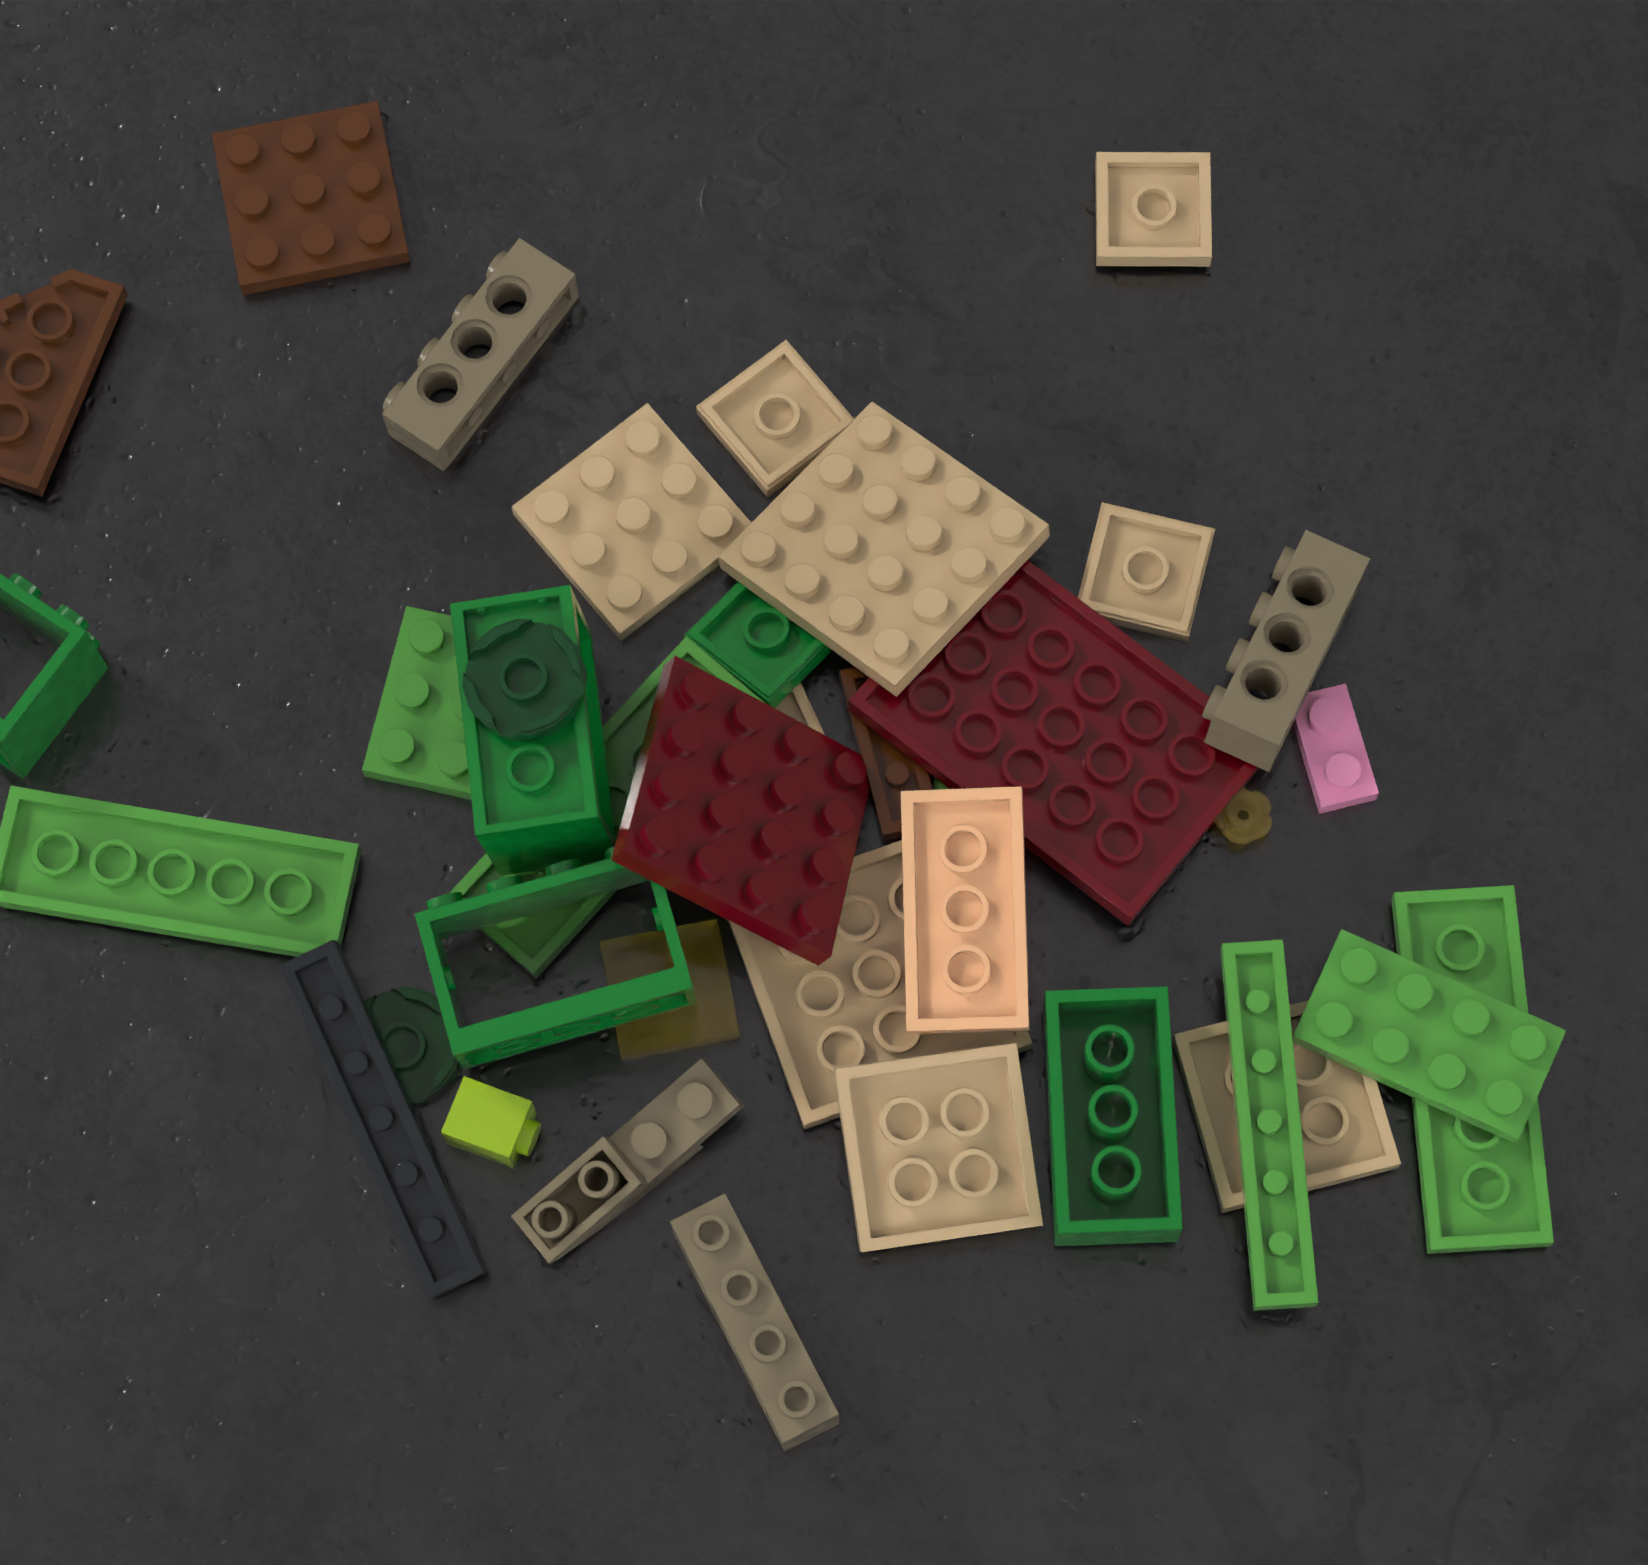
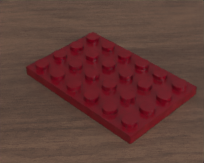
M1028 560L897 697L869 677L850 698L847 707L849 712L949 789L1022 786L1024 846L1127 926L1132 923L1259 769L1250 763L1204 743L1211 721L1203 718L1202 714L1210 698Z

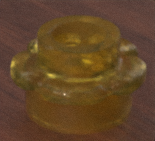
M1243 787L1230 800L1226 809L1215 821V825L1229 841L1237 844H1247L1255 839H1261L1269 832L1272 825V818L1269 816L1271 804L1261 792L1256 790L1249 792ZM1246 810L1249 813V818L1246 820L1240 819L1238 812Z

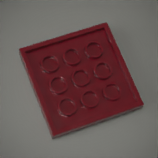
M675 655L662 669L611 861L819 966L832 956L870 788L867 769L862 755Z

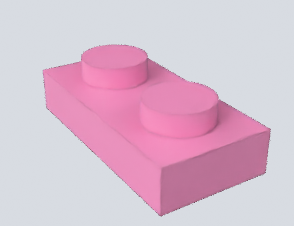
M1346 683L1308 692L1295 718L1293 728L1319 814L1376 800L1379 792Z

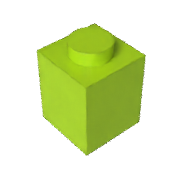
M464 1076L441 1134L448 1145L515 1169L520 1154L529 1157L532 1153L541 1130V1122L535 1120L537 1112L532 1101Z

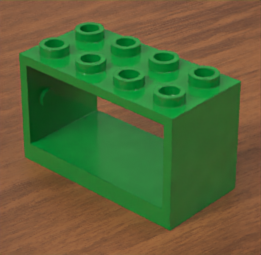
M13 573L9 579L0 574V610L58 648L5 719L0 717V764L24 779L107 671L108 666L97 650L101 643L86 631L90 624L82 616L63 604L57 610H54L40 600L43 593L35 585L21 575Z
M571 585L451 603V619L475 836L500 876L542 870L552 864L569 859H580L581 863L605 860L604 852L615 847L617 838L591 630ZM515 619H532L535 623L546 625L549 623L562 629L577 645L587 672L586 695L575 718L556 734L536 741H509L489 732L471 712L462 687L463 672L465 673L466 665L470 660L468 656L474 644L493 627Z
M612 847L604 852L605 860L582 866L580 859H569L546 867L545 872L547 876L523 882L520 875L509 876L488 883L486 885L487 893L463 899L461 892H454L428 900L426 902L428 910L414 914L452 1054L463 1069L697 1004L666 889L611 861L615 848ZM647 881L651 882L657 907L652 908L658 932L663 930L665 932L674 963L673 968L465 1026L455 991L456 985L453 973L448 965L442 939L584 900L606 892H612Z

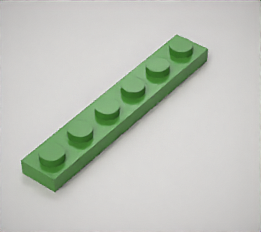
M1283 940L1222 943L1220 953L1254 1311L1316 1307L1318 1304Z

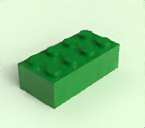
M1168 986L1045 991L1042 1009L1055 1246L1177 1242L1183 1228Z

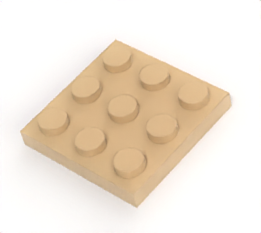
M648 403L511 506L513 515L621 641L720 565L718 556L752 523Z
M1309 1000L1289 1005L1292 1037ZM1227 1021L1174 1034L1172 1039L1222 1213L1244 1208ZM1293 1043L1307 1191L1399 1168L1401 1161L1377 1081Z
M1017 1043L833 1069L860 1252L1043 1226Z

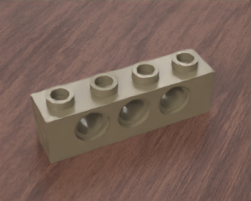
M521 238L516 241L509 252L503 250L496 255L487 269V280L475 295L468 294L460 301L453 313L452 325L441 339L436 337L429 341L419 356L416 371L406 383L402 381L397 383L384 401V412L382 415L389 436L442 471H445L579 298L575 273ZM510 301H518L525 305L519 312L511 315L502 314L498 311L504 303ZM474 345H486L491 348L481 358L472 359L464 356L466 350ZM449 388L457 392L451 400L444 403H436L429 400L431 395L439 389Z
M1305 530L1296 550L1285 546L1271 577L1280 581L1274 595L1262 592L1248 623L1257 627L1250 642L1239 638L1225 669L1234 675L1227 689L1219 685L1215 686L1204 709L1202 717L1211 721L1204 743L1270 772L1360 587L1371 558L1308 530ZM1295 598H1307L1310 601H1312L1315 604V606L1303 605L1299 603ZM1272 643L1284 644L1291 648L1293 652L1279 651L1273 647ZM1256 689L1263 691L1271 699H1258L1252 696L1248 690Z
M724 1193L671 1220L670 1224L673 1234L784 1452L840 1424L839 1413L726 1194Z

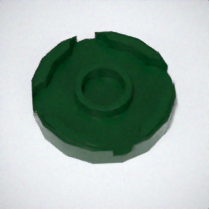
M515 619L495 626L474 644L468 656L470 660L466 665L465 673L463 672L462 687L469 708L489 732L509 741H536L556 734L575 718L585 698L587 672L578 647L562 629L549 623L546 625L535 623L532 619Z
M403 986L391 988V991L382 992L377 996L374 994L366 999V1004L412 1105H424L444 1093L457 1076L460 1064L452 1054L437 997L428 991Z

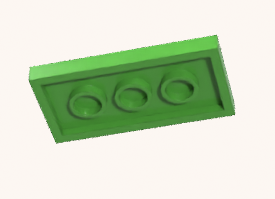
M1341 929L1293 1034V1043L1516 1144L1567 1030Z

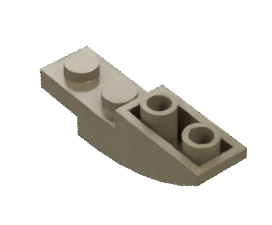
M701 1058L612 1136H603L511 1217L546 1261L552 1264L594 1235L674 1173L703 1148L702 1142L740 1111L744 1105L706 1059Z

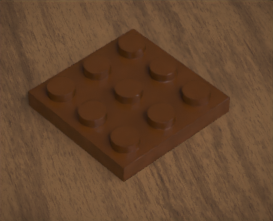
M378 101L211 133L238 280L243 295L410 262Z

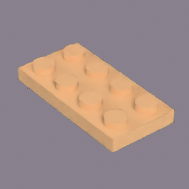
M1022 786L901 791L907 1033L934 1034L1030 1030Z

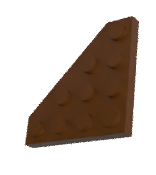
M69 269L51 277L52 283L21 297L17 292L0 300V483L41 497L44 494L128 296L124 285L74 269Z

